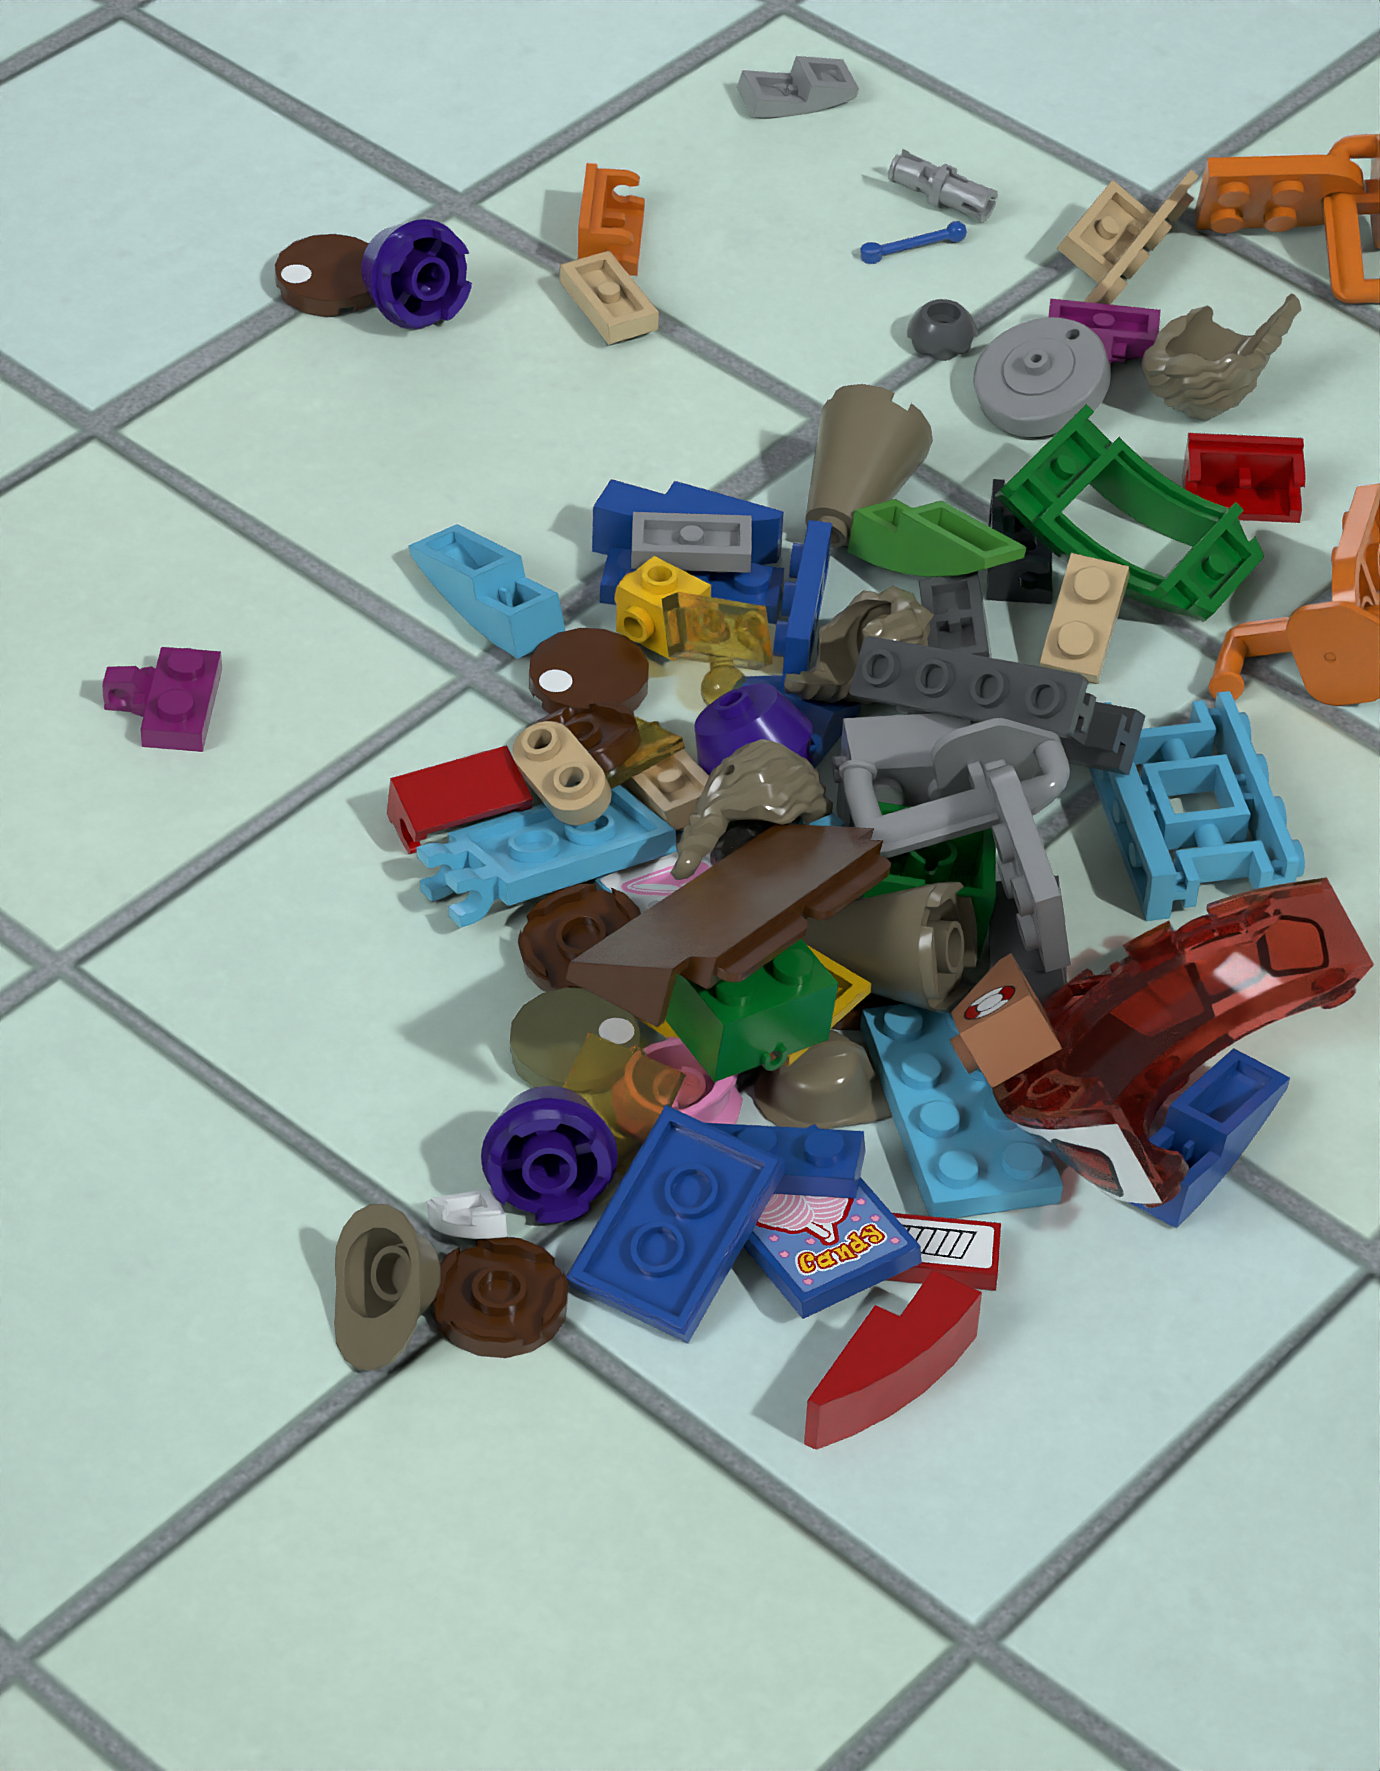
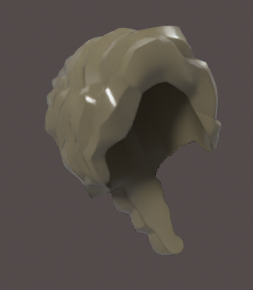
M1291 293L1286 297L1284 304L1251 336L1238 334L1213 322V309L1208 305L1191 309L1187 315L1171 320L1158 333L1154 345L1145 351L1142 358V369L1146 380L1149 382L1150 390L1157 397L1163 398L1168 407H1173L1176 411H1182L1190 418L1208 420L1238 406L1246 395L1251 393L1257 386L1258 376L1266 367L1271 354L1281 345L1282 336L1288 333L1295 316L1301 311L1300 300Z
M891 586L879 594L863 590L828 624L821 626L818 632L816 665L811 671H802L799 675L786 674L784 682L785 693L795 694L802 700L812 699L819 702L824 701L825 703L844 700L851 703L858 702L863 705L872 704L873 701L858 699L849 692L864 638L873 636L928 646L927 638L931 631L930 621L934 614L920 605L914 594L898 587Z
M760 739L738 748L730 757L723 759L721 764L712 770L702 795L697 798L696 812L690 814L689 824L684 827L681 840L676 845L678 859L670 872L675 880L687 879L694 875L702 858L713 851L718 839L726 845L724 855L727 857L775 824L797 825L802 819L806 824H809L832 814L833 802L824 796L826 786L820 782V775L817 769H813V766L806 758L799 756L784 745L774 741Z

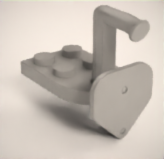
M993 718L953 730L941 737L931 751L936 786L940 799L886 815L881 813L872 781L877 775L875 765L863 759H852L843 762L839 767V775L844 781L845 796L855 827L874 828L871 840H883L880 855L885 858L992 828L993 838L1001 860L997 862L1001 882L1007 898L1015 899L1019 911L1016 914V921L1025 950L1028 952L1038 949L1045 972L1071 965L1061 893L1033 819V815L1051 804L1062 793L1070 777L1069 762L1058 734L1004 718ZM1039 770H1041L1042 775L1033 777Z

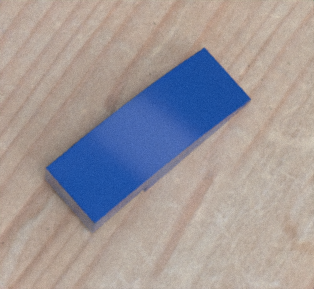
M611 479L593 506L592 552L608 555L609 547L632 549L633 512L752 516L751 563L760 565L774 564L781 557L784 511L675 480L667 493L663 494Z
M1233 1048L1169 1105L1164 1126L1134 1152L1162 1203H1129L1177 1229L1220 1183L1248 1147L1287 1090L1290 1077Z

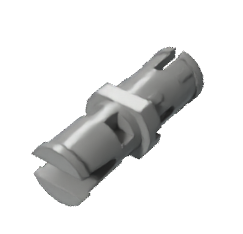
M902 149L901 155H895L888 171L889 181L897 182L917 192L926 194L929 197L928 203L937 207H942L944 204L955 208L982 223L990 217L996 205V201H994L998 197L996 190L981 184L979 185L957 174V168L948 164L937 167L924 159L910 154L905 149Z

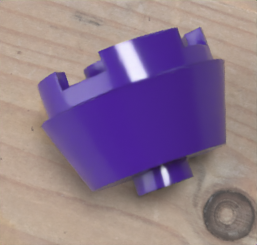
M419 219L391 226L379 232L370 241L364 252L361 264L363 284L383 316L396 326L405 329H420L428 327L441 319L449 321L464 306L472 288V282L466 280L467 263L465 254H469V251L463 241L449 227L438 221Z
M770 684L747 685L723 694L699 714L694 724L698 765L709 776L712 770L721 764L723 759L730 757L738 748L760 739L780 743L799 756L806 758L811 765L814 762L809 750L811 745H815L811 738L813 733L812 722L780 691Z
M558 1086L535 1087L516 1096L488 1130L481 1149L482 1169L498 1201L504 1206L505 1202H508L520 1210L534 1213L535 1221L540 1223L565 1222L587 1213L591 1209L590 1202L597 1198L612 1180L618 1159L615 1138L605 1121L582 1096L572 1090Z

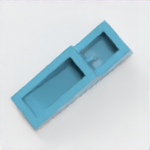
M459 524L408 545L413 560L447 602L473 628L517 659L535 651L541 642L559 632L566 631L559 594L525 577L521 555Z

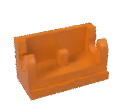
M586 163L578 226V259L610 251L630 276H637L645 198L633 195L620 196L613 189L618 185L638 186L640 182L638 174L629 170L597 168V163Z

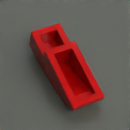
M932 1270L900 1316L874 1305L808 1398L804 1445L818 1450L854 1436L892 1416L926 1392L954 1366L977 1337L982 1292Z

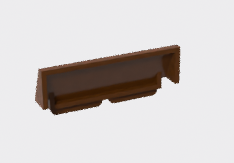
M775 824L570 961L566 979L655 1027H659L665 1022L674 983L678 974L706 989H710L721 980L728 982L743 981L803 938L808 928L806 919L809 917L817 920L831 918L888 877L891 863L880 855L883 840H871L874 828Z

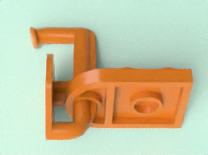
M1356 134L1343 137L1334 143L1327 155L1207 158L1195 208L1196 230H1213L1217 233L1226 234L1240 229L1266 228L1272 232H1284L1294 227L1324 224L1332 294L1337 300L1348 304L1380 303V278L1364 279L1358 215L1370 214L1373 243L1376 249H1380V134ZM1350 159H1371L1370 179H1364L1362 169Z
M1379 483L1357 486L1350 509L1343 514V532L1339 545L1333 548L1331 554L1332 602L1301 606L1289 617L1246 622L1230 628L1224 636L1214 666L1213 676L1208 685L1209 693L1214 699H1216L1217 692L1230 691L1234 700L1243 694L1245 686L1240 673L1246 657L1284 652L1293 653L1307 692L1321 703L1342 706L1373 702L1380 698Z

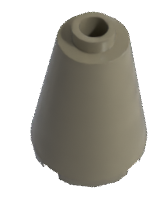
M865 384L842 386L835 391L831 399H827L821 410L805 522L807 526L809 520L832 523L830 546L832 548L849 546L854 511L892 500L926 459L933 442L931 425L923 413L912 403L907 411L900 405L892 402L895 393L882 387Z
M943 881L858 899L829 919L817 920L810 917L806 919L808 928L806 935L801 938L805 944L870 982L871 994L937 1013H951L971 990V987H961L960 984L963 969L976 968L977 923L971 897H959L957 894L964 887L960 882Z

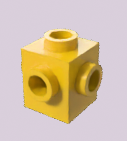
M656 556L651 557L636 571L626 574L616 588L614 596L615 603L617 604L616 632L671 661L676 660L709 631L711 585Z

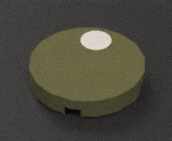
M565 987L542 993L524 1004L511 1022L510 1052L512 1054V1063L517 1074L533 1088L558 1086L574 1092L593 1090L592 1097L609 1093L627 1075V1066L639 1052L640 1027L634 1015L584 988Z

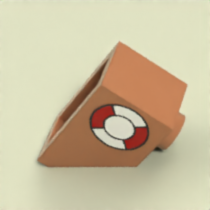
M1012 953L1001 958L951 1012L959 1032L957 1036L950 1039L957 1056L969 1074L980 1069L991 1088L1062 1049L1042 1004Z

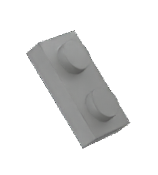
M633 512L631 569H638L651 557L656 556L684 571H713L717 573L751 572L752 516Z

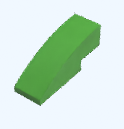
M897 499L856 509L854 511L848 553L875 566L902 574L926 577L959 576L1022 559L1026 551L1024 545L943 501L911 508Z

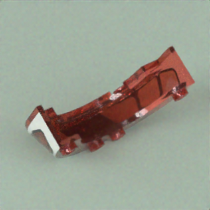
M1327 877L1258 888L1207 904V915L1190 920L1176 931L1168 920L1123 944L1122 946L1128 956L1119 962L1115 961L1101 974L1094 975L1088 968L1082 971L1042 1004L1062 1049L992 1088L993 1095L1002 1112L1013 1123L1104 1194L1125 1202L1142 1203L1146 1208H1155L1172 1200L1181 1189L1180 1183L1188 1173V1165L1178 1151L1160 1148L1152 1144L1149 1139L1152 1121L1168 1096L1183 1088L1190 1080V1074L1207 1060L1243 1037L1296 1013L1319 1006L1322 1009H1331L1347 1002L1356 993L1355 986L1374 966Z

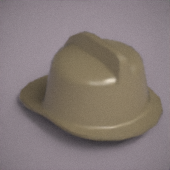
M830 1030L827 1041L811 1046L789 1067L782 1065L772 1071H768L764 1067L760 1071L754 1085L757 1107L765 1119L779 1127L807 1128L815 1124L819 1129H830L873 1123L892 1117L867 1044L864 1042H851L847 1037L834 1030Z
M369 1204L356 1211L343 1226L336 1245L334 1325L336 1344L344 1360L359 1370L376 1371L391 1364L407 1347L416 1329L417 1320L433 1302L440 1286L441 1265L437 1251L425 1236L415 1231V1228L403 1212L389 1204Z

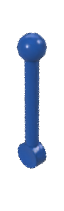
M953 221L948 224L946 229L883 245L876 242H867L861 246L860 258L867 264H875L881 261L882 256L947 239L952 242H960L966 237L967 229L962 222Z

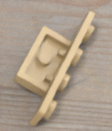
M1190 170L1154 213L1149 211L1112 179L1057 247L1075 266L1083 270L1098 283L1083 302L1111 304L1128 284L1120 277L1121 274L1128 280L1132 278L1150 256L1143 247H1147L1152 252L1172 228V225L1165 219L1167 218L1172 223H1175L1194 200L1187 191L1199 177L1195 172Z

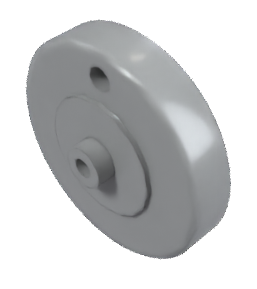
M1039 318L1020 323L997 336L980 355L975 366L973 383L981 410L993 425L1014 435L1038 437L1057 433L1085 404L1095 411L1109 389L1111 369L1101 339L1090 328L1077 321L1065 318Z

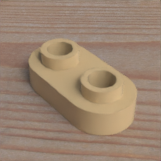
M544 721L527 727L519 734L514 742L512 751L516 765L523 779L559 821L569 825H582L594 821L606 811L612 797L607 778L602 768L566 726L554 721ZM576 782H581L577 786L573 787L576 784Z

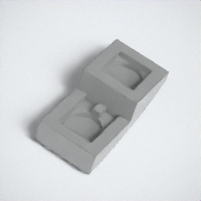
M804 56L795 57L790 73L742 70L737 89L751 116L763 118L789 117L825 110L856 98L859 91L843 59Z

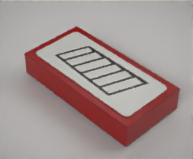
M892 1213L921 1246L922 1263L887 1280L923 1284L931 1271L934 1270L974 1289L996 1291L1001 1223Z

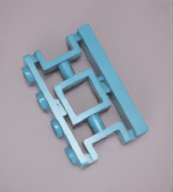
M1230 691L1217 692L1215 708H1207L1204 700L1192 701L1189 724L1142 729L1129 775L1088 768L1145 921L1170 919L1174 900H1181L1184 908L1196 907L1199 885L1204 882L1248 877L1257 899L1269 898L1271 889L1274 890L1276 897L1294 894L1296 877H1302L1305 869L1303 848L1298 839H1291L1286 827L1287 817L1284 802L1280 796H1274L1271 791L1266 759L1263 754H1256L1251 742L1249 718L1245 712L1238 711ZM1213 745H1215L1218 755L1212 756ZM1137 764H1142L1141 778L1135 766ZM1214 791L1220 809L1174 814L1168 796ZM1249 829L1253 841L1241 842L1246 841L1247 832ZM1232 842H1241V843H1233V844H1224V843H1232ZM1181 848H1190V849L1176 850L1175 860H1174V864H1173L1172 859H1171V856H1170L1168 850L1181 849Z

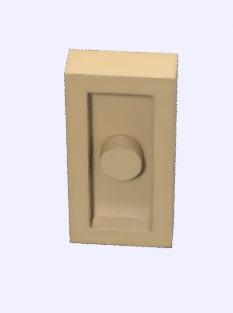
M610 251L560 264V283L608 344L629 340L659 329V311Z
M1071 553L1040 658V667L1078 673L1087 678L1088 682L1099 684L1130 576L1129 566Z
M674 740L628 759L620 765L624 783L633 794L675 830H684V827L689 824L690 814L696 812L697 798L702 795L704 786L709 778V775Z

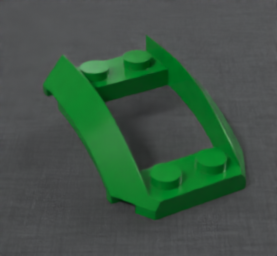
M1085 404L994 496L1044 546L1066 564H1068L1071 553L1129 566L1130 576L1124 596L1159 609L1193 617L1205 622L1264 558L1256 536L1248 541L1240 524L1238 516L1244 510L1236 502L1230 508L1201 498L1175 484L1144 461L1120 437L1112 443L1088 419L1094 411ZM1090 484L1105 499L1134 520L1192 548L1163 577L1131 564L1110 552L1079 529L1062 511Z

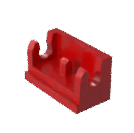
M1188 433L1182 472V487L1201 498L1230 508L1236 502L1244 510L1238 516L1239 520L1300 523L1302 514L1301 487H1305L1306 481L1303 452L1304 440L1303 438Z
M506 745L390 778L387 816L390 823H393L407 853L413 854L417 852L416 847L421 846L419 841L426 839L429 833L503 812L510 814L516 811L521 812L532 809L533 798Z

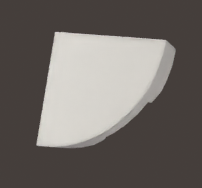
M491 1189L434 1197L426 1201L429 1224L443 1234L471 1239L508 1237L506 1214Z

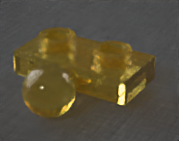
M676 592L662 598L668 657L704 662L710 665V670L703 677L700 687L701 697L706 706L723 694L743 686L747 679L737 668L757 671L773 664L766 606L683 592Z

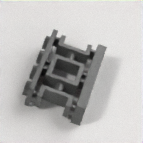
M867 636L863 640L849 689L850 694L858 699L897 706L896 710L907 715L936 713L968 719L971 725L993 718H1004L1054 732L1060 737L1069 764L1125 775L1130 774L1146 717L1133 708L1095 702L1097 697L1086 693L1087 678L1078 673Z

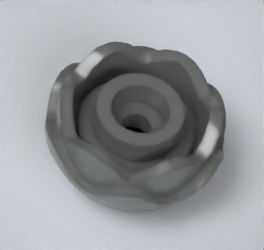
M937 299L924 304L912 315L907 328V337L912 339L913 347L919 354H932L935 358L946 361L970 350L974 337H977V327L972 315L961 304L952 300Z

